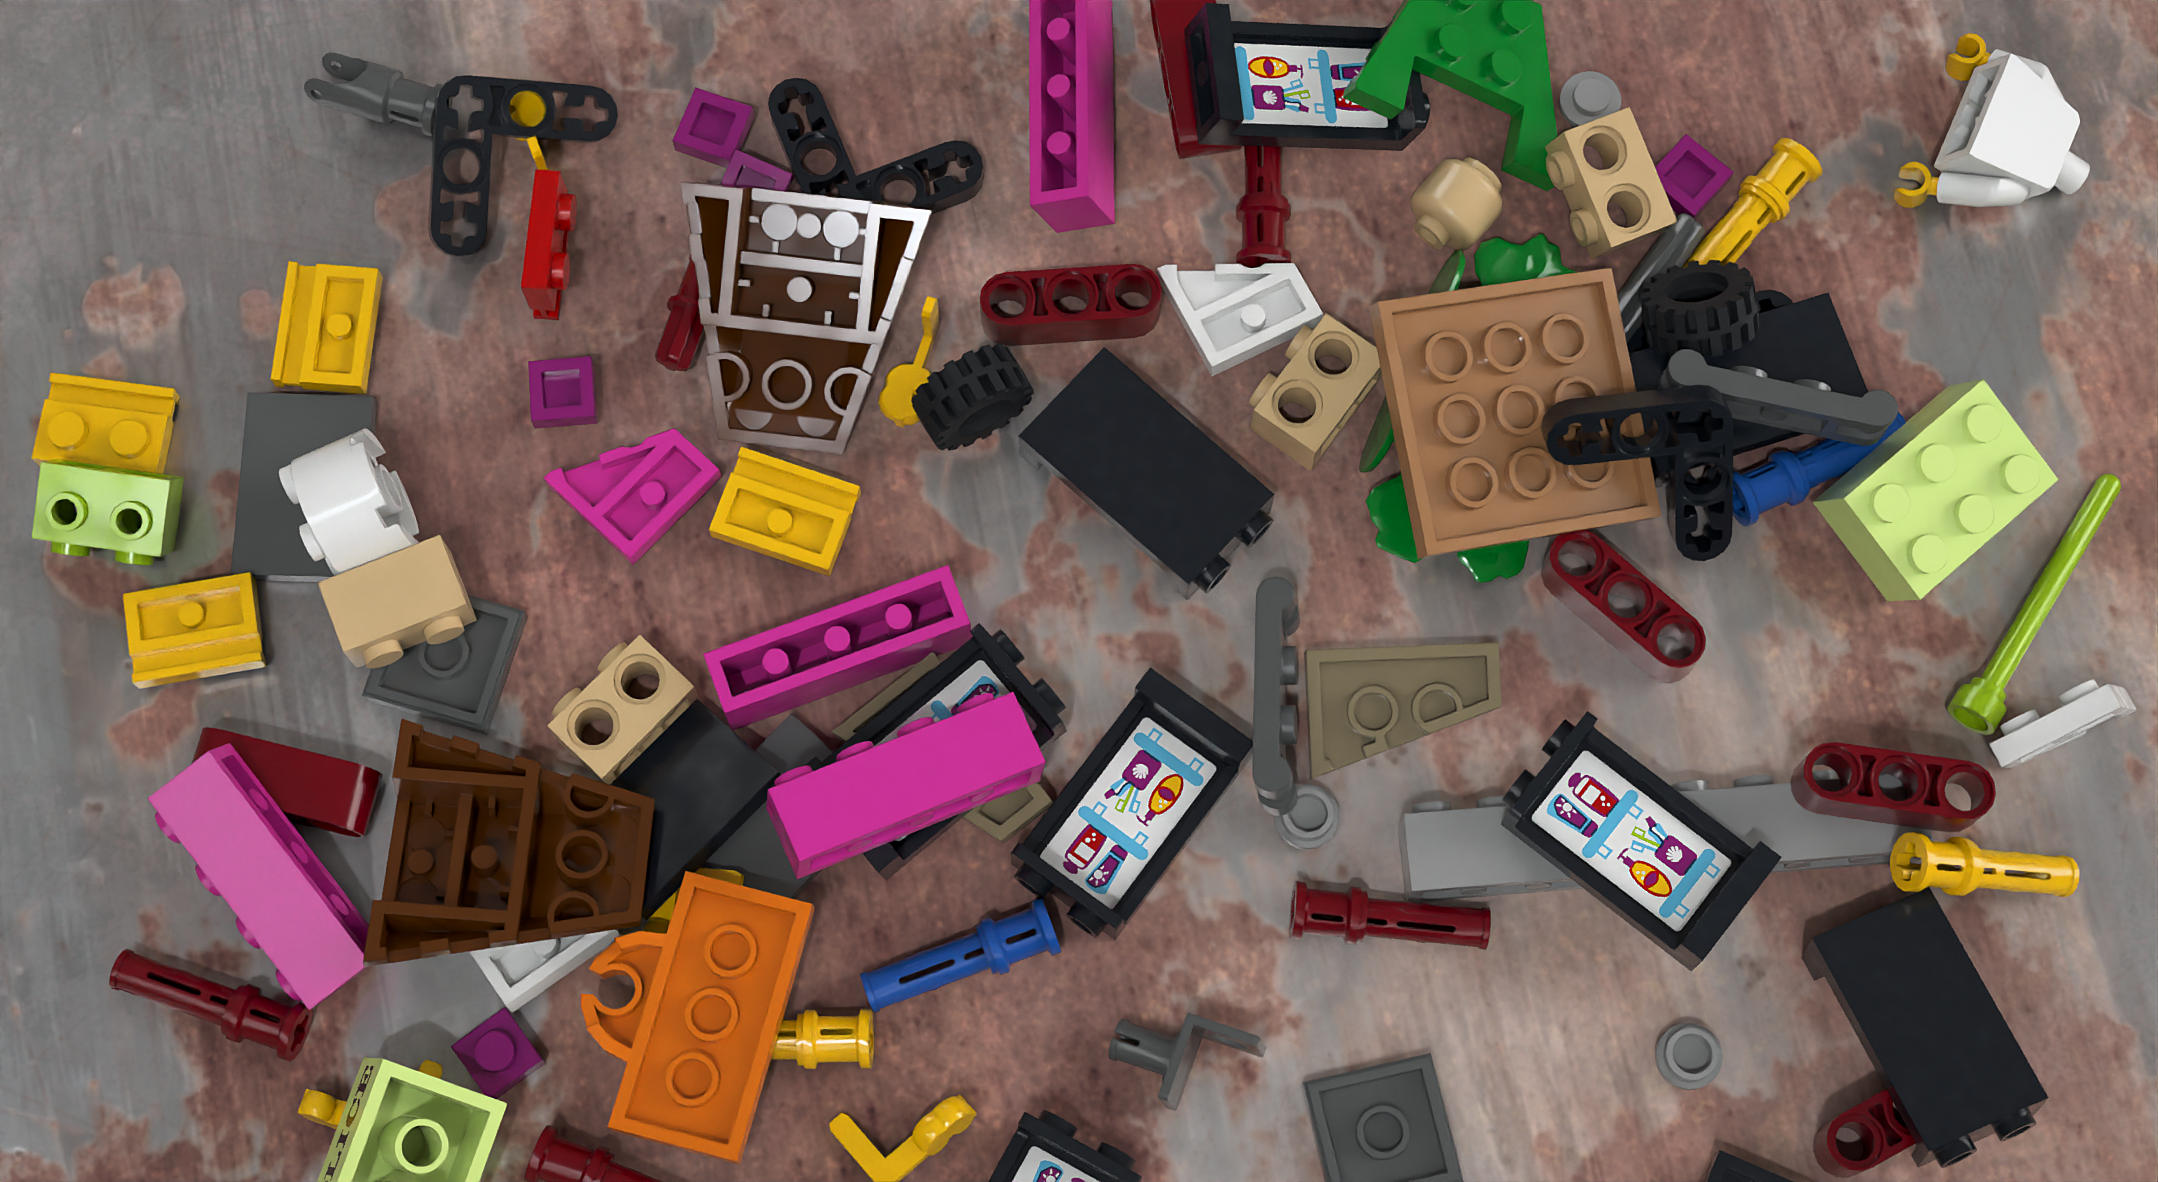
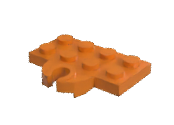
M685 871L667 934L637 931L614 938L615 942L594 959L588 968L592 974L604 980L616 975L628 976L633 979L635 984V993L632 1000L626 1006L618 1009H610L602 1005L594 994H581V1010L587 1031L608 1055L627 1064L608 1124V1128L611 1131L740 1165L814 914L813 904Z

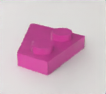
M673 428L645 438L638 446L630 448L622 446L599 454L600 460L565 472H563L562 468L550 471L543 479L555 494L626 560L634 565L722 476L720 470Z

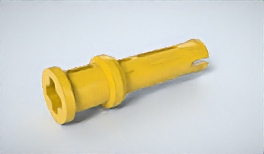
M1779 139L1773 146L1774 155L1756 176L1749 175L1740 184V198L1698 245L1682 268L1688 267L1687 262L1699 261V265L1707 264L1709 260H1720V265L1722 266L1728 262L1735 263L1768 223L1781 221L1790 212V201L1806 183H1814L1822 175V167L1816 157L1807 148L1792 139Z
M1908 832L1897 839L1890 856L1892 879L1898 888L1907 892H1920L1926 887L1941 888L1948 895L1965 896L1976 888L2069 897L2074 893L2079 883V868L2072 857L1980 849L1977 844L1966 837H1950L1946 841L1940 842L1930 841L1922 833ZM1912 857L1921 858V864L1911 863L1910 859ZM1954 865H1960L1961 868H1955ZM1984 867L1992 868V871H1986ZM2005 870L2025 871V873H2008Z
M861 1009L858 1016H818L816 1010H805L804 1013H798L797 1020H782L771 1060H797L798 1066H804L805 1069H816L818 1063L858 1062L861 1069H872L874 1054L872 1010Z

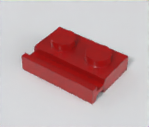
M535 169L521 281L522 292L529 308L533 309L534 319L559 320L562 290L567 289L569 282L570 258L567 253L569 231L573 232L576 224L577 200L575 194H568L560 171Z

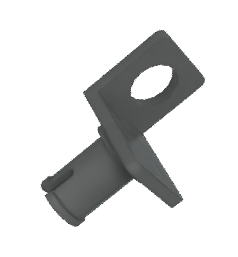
M1187 1013L1180 1033H1177L1175 1038L1130 1023L1129 1020L1121 1019L1114 1032L1120 1035V1040L1138 1046L1112 1038L1108 1057L1111 1060H1119L1162 1075L1163 1083L1158 1099L1166 1108L1176 1111L1202 1038L1262 1058L1266 1046L1261 1038L1254 1034Z

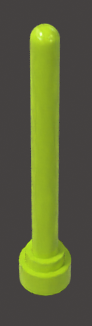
M2103 474L2096 480L1980 678H1972L1969 684L1960 685L1948 705L1947 710L1950 716L1969 730L1979 734L1991 735L2006 713L2004 701L2007 696L2003 690L2121 490V482L2115 475Z

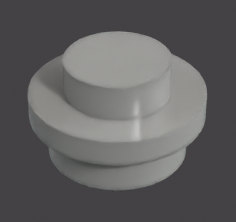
M1594 71L1581 72L1572 76L1564 84L1559 97V107L1564 119L1575 128L1620 111L1621 94L1617 85L1608 76Z
M1311 784L1296 786L1298 795L1296 806L1285 815H1274L1275 826L1281 838L1289 845L1304 850L1316 849L1325 845L1334 836L1339 824V809L1334 798L1323 788Z
M1683 1023L1670 1028L1660 1038L1656 1047L1655 1061L1661 1076L1669 1084L1679 1089L1696 1090L1705 1087L1716 1078L1722 1066V1049L1717 1038L1708 1029L1698 1024Z

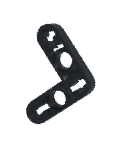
M471 75L456 76L447 81L437 92L434 106L428 230L430 240L435 248L445 255L460 257L467 256L478 250L484 242L488 222L492 136L525 139L535 136L537 140L575 143L597 142L608 136L616 126L618 112L617 105L612 96L602 88L589 85ZM460 87L470 88L471 99L481 101V111L472 112L468 118V133L480 130L481 144L466 138L444 140V128L451 131L458 130V112L455 109L447 108V98L456 97L459 94ZM519 92H530L540 98L543 103L544 114L538 125L526 128L519 126L513 121L510 116L509 105L514 95ZM553 93L564 95L561 104L563 108H579L583 106L585 97L594 99V108L604 111V121L595 123L592 127V132L583 131L582 120L562 118L560 119L562 131L551 130L556 114ZM454 149L468 150L477 159L479 170L476 178L471 183L459 185L446 177L443 170V162L445 156ZM441 190L455 195L478 193L477 206L469 202L464 203V222L474 224L475 232L474 236L471 235L463 238L462 247L452 246L451 235L441 233L440 231L441 222L452 220L454 201L440 202Z
M791 78L777 84L770 93L768 106L772 125L800 192L827 195L826 192L837 188L838 197L884 202L881 198L883 188L892 181L903 180L913 185L916 190L915 198L906 206L933 210L931 214L933 215L967 202L975 197L982 188L984 173L980 154L976 148L967 142L957 140L944 142L856 176L824 98L815 84L806 79ZM792 99H798L802 106H806L807 121L811 132H807L803 136L800 134V128L795 116L792 113H787V102ZM814 149L828 150L837 159L836 164L825 175H811L801 166L802 160L808 152ZM956 161L960 168H967L965 170L966 180L956 183L952 176H944L946 174V164ZM924 170H928L929 182L933 181L935 194L930 196L926 195L924 178L920 173Z
M1691 385L1574 398L1558 402L1548 409L1542 419V435L1551 456L1562 464L1584 465L1669 455V527L1677 549L1684 557L1693 561L1710 560L1723 553L1730 544L1733 522L1734 422L1725 398L1717 389L1709 385ZM1709 409L1711 414L1705 416L1704 425L1693 427L1691 421L1697 419L1698 410ZM1672 411L1674 419H1670L1673 427L1672 431H1669L1667 419L1664 415L1665 412ZM1647 413L1653 416V425L1645 434L1638 437H1627L1620 433L1621 424L1630 415ZM1601 419H1605L1609 438H1601L1599 433L1603 431L1600 423ZM1580 423L1582 429L1577 431L1576 440L1565 441L1563 435L1568 434L1569 425ZM1701 462H1711L1717 465L1718 468L1715 476L1706 484L1695 486L1684 482L1686 472L1693 465ZM1694 506L1703 507L1710 524L1705 526L1703 535L1699 537H1693L1691 534L1698 527V513Z

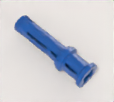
M1898 412L1895 420L1886 429L1881 439L1870 446H1861L1827 438L1816 445L1796 453L1783 450L1774 452L1768 457L1767 463L1745 473L1739 474L1733 471V517L1742 526H1750L1758 521L1759 514L1779 505L1787 503L1790 506H1795L1802 503L1809 495L1810 489L1847 473L1906 423L1905 419Z
M1042 897L1032 900L1031 908L994 921L990 917L981 919V923L975 925L977 932L931 949L920 951L915 955L868 973H860L861 981L873 1013L880 1011L881 1008L936 990L944 985L990 968L993 974L999 972L1002 975L1010 971V964L1048 951L1052 956L1062 953ZM1031 929L1036 930L1033 935L1006 943L1007 938ZM983 947L984 953L968 959L964 958L966 953ZM953 959L955 961L952 965L903 983L899 980L904 976Z

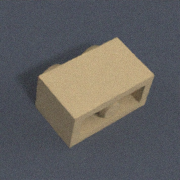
M440 535L318 582L342 650L356 668L366 665L367 668L373 669L389 665L403 656L404 649L427 641L428 644H440L450 641L464 632L463 626L477 621L452 553Z

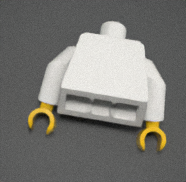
M1968 33L1958 39L1956 51L1970 58L1961 57L1955 53L1948 54L1945 69L1953 79L1969 81L1933 166L1942 173L1940 177H1932L1929 169L1924 164L1919 162L1905 164L1900 168L1898 177L1906 180H1916L1922 187L1917 190L1895 189L1894 200L1903 207L1914 208L1925 202L1928 195L1937 196L1939 203L1971 207L2017 206L2025 199L2049 192L2053 186L2065 194L2076 192L2085 182L2090 171V165L2069 151L2080 124L2078 112L2064 100L2049 68L2040 62L1998 49L1994 50L1992 54L1987 53L1984 40L1977 34Z

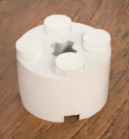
M366 428L292 460L290 465L279 469L280 480L288 497L294 504L300 503L307 523L301 525L299 530L307 551L314 561L325 558L334 576L419 543L413 537L419 534V529L405 488L396 470L389 473L382 464L378 465L375 458L386 452L377 438Z

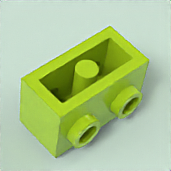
M64 459L43 461L40 464L31 538L52 541L50 551L58 554L90 556L91 547L116 550L114 560L135 565H154L155 556L161 557L175 552L184 477ZM137 512L142 518V525L138 521Z

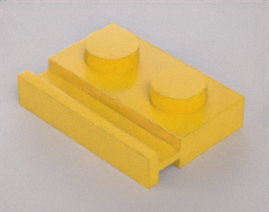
M288 261L271 372V381L275 387L285 388L286 385L302 386L305 390L366 394L383 276L378 268L317 263L315 267L299 265L298 262Z
M50 373V392L48 399H44L31 457L38 466L43 461L64 459L164 474L174 422L172 421L175 405L179 404L180 399L179 394L174 388Z
M741 447L733 473H730L709 527V532L713 538L830 577L852 520L851 515L856 502L859 501L861 496V489L858 485Z
M250 572L123 594L129 655L132 657L134 672L132 673V682L139 689L267 667L262 648L263 633L255 577Z

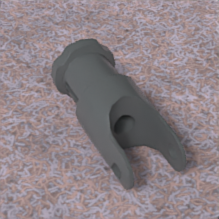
M333 52L326 53L323 56L322 65L330 75L347 80V82L334 84L312 78L308 79L304 84L305 93L314 102L384 124H388L392 120L422 128L423 134L433 137L435 100L437 92L443 84L437 83L432 87L405 79L400 70ZM333 61L338 62L341 67L336 66ZM314 90H318L321 93V95L315 93ZM447 98V108L452 107L453 98Z

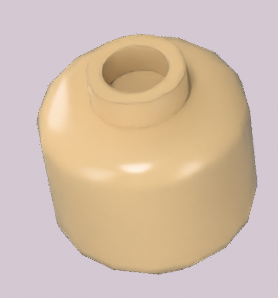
M1466 157L1463 161L1459 159H1445L1410 198L1411 210L1417 220L1414 224V229L1418 236L1428 245L1438 250H1441L1444 246L1455 250H1468L1480 239L1503 211L1502 198L1499 194L1502 190V185L1499 179L1486 165L1471 157Z

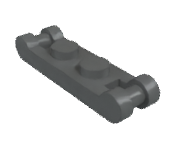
M1691 349L1677 351L1671 357L1658 383V389L1709 385L1717 389L1725 398L1734 419L1861 446H1870L1878 442L1898 414V404L1895 398L1884 390H1872L1860 398L1831 392V388L1827 384L1816 380L1801 379L1789 383L1770 379L1766 372L1754 367L1735 366L1730 368V370L1713 367L1706 364L1701 354ZM1709 409L1698 410L1701 412L1710 413Z
M1276 576L1262 581L1256 592L1252 775L1261 807L1270 815L1281 816L1292 811L1298 799L1291 767L1286 761V745L1297 744V710L1295 705L1286 706L1287 685L1298 684L1297 647L1287 646V638L1298 629L1300 616L1293 586L1283 577Z

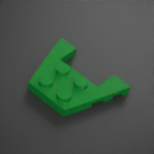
M1403 0L1392 17L1394 20L1389 28L1370 50L1365 58L1367 61L1358 75L1345 88L1343 98L1391 120L1404 110L1413 69L1509 114L1511 121L1501 171L1545 191L1555 187L1546 167V157L1548 154L1545 146L1557 137L1542 5L1532 0Z

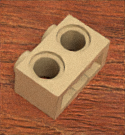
M1630 107L1564 131L1545 146L1548 154L1546 157V167L1549 177L1557 189L1563 190L1571 209L1569 219L1572 233L1577 242L1582 247L1587 248L1591 260L1656 236L1677 223V219ZM1584 145L1591 146L1600 153L1603 159V170L1595 169L1587 163L1583 154ZM1608 202L1615 203L1623 209L1627 218L1626 228L1612 222L1607 212Z
M1327 313L1314 330L1305 325L1297 333L1285 353L1290 362L1278 378L1271 373L1267 374L1249 400V405L1254 407L1250 430L1310 471L1314 469L1382 377L1377 347ZM1323 356H1335L1340 358L1348 369L1341 374L1331 375L1321 371L1315 361ZM1297 403L1306 407L1312 417L1303 423H1292L1282 417L1279 409L1284 405Z
M641 635L630 645L622 642L610 650L598 666L600 674L583 691L577 687L568 692L554 707L551 713L554 719L547 725L555 740L594 778L609 785L696 699L701 702L695 686ZM651 674L660 679L656 692L648 698L634 699L627 695L630 682L639 675ZM597 719H605L613 723L612 734L605 742L599 745H588L581 741L582 732L590 722Z

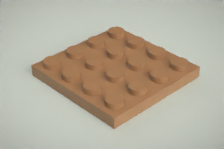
M1612 268L1378 301L1369 306L1418 559L1557 536L1580 530H1592L1640 522L1661 516L1650 457L1584 465H1565L1556 461L1551 456L1541 431L1544 415L1549 408L1558 402L1574 398L1636 392ZM1641 413L1632 414L1627 417L1621 424L1620 433L1627 437H1638L1645 434ZM1601 419L1600 423L1603 431L1599 432L1601 438H1609L1605 419ZM1580 423L1569 425L1568 434L1563 435L1565 441L1576 440L1577 431L1582 429Z

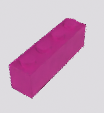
M1029 0L1030 206L1056 233L1115 224L1112 0Z
M946 565L709 651L703 655L723 711L733 731L914 665L931 652L938 656L960 648L972 637L970 633L971 623L950 568Z
M1014 692L996 699L992 693L978 695L961 704L957 708L958 714L936 723L932 717L915 720L897 732L898 738L875 747L871 741L861 742L841 751L836 756L837 762L815 771L809 765L801 766L779 776L774 781L775 787L768 789L766 810L796 878L800 879L1039 782L1046 761Z
M230 743L207 751L147 798L157 811L155 819L162 832L171 841L177 844L182 843L197 863L195 871L201 883L212 894L222 896L238 916L235 919V923L241 935L253 947L264 950L277 967L275 974L280 986L292 999L303 1001L310 1010L368 968L364 967L363 959L369 924Z

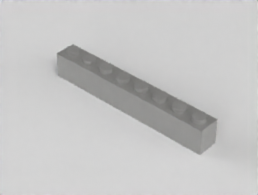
M1834 770L1812 771L1816 784L1822 789L1829 792L1840 790V779H1838L1837 773ZM1880 774L1878 780L1882 793L1894 801H1904L1906 793L1902 782L1895 776ZM1753 775L1738 778L1733 781L1734 787L1709 789V783L1705 780H1690L1670 785L1751 848H1754L1761 841L1780 855L1782 858L1770 873L1890 864L1893 846L1904 833H1922L1930 841H1933L1932 830L1816 814L1805 810L1796 802L1791 792V783L1774 784L1773 777L1770 775ZM1504 796L1480 799L1476 801L1477 808L1451 810V803L1448 801H1430L1415 804L1412 806V813L1403 814L1397 827L1405 901L1407 902L1584 888L1501 825L1506 814L1511 809L1508 804L1502 801ZM1912 857L1910 862L1920 861L1921 858Z

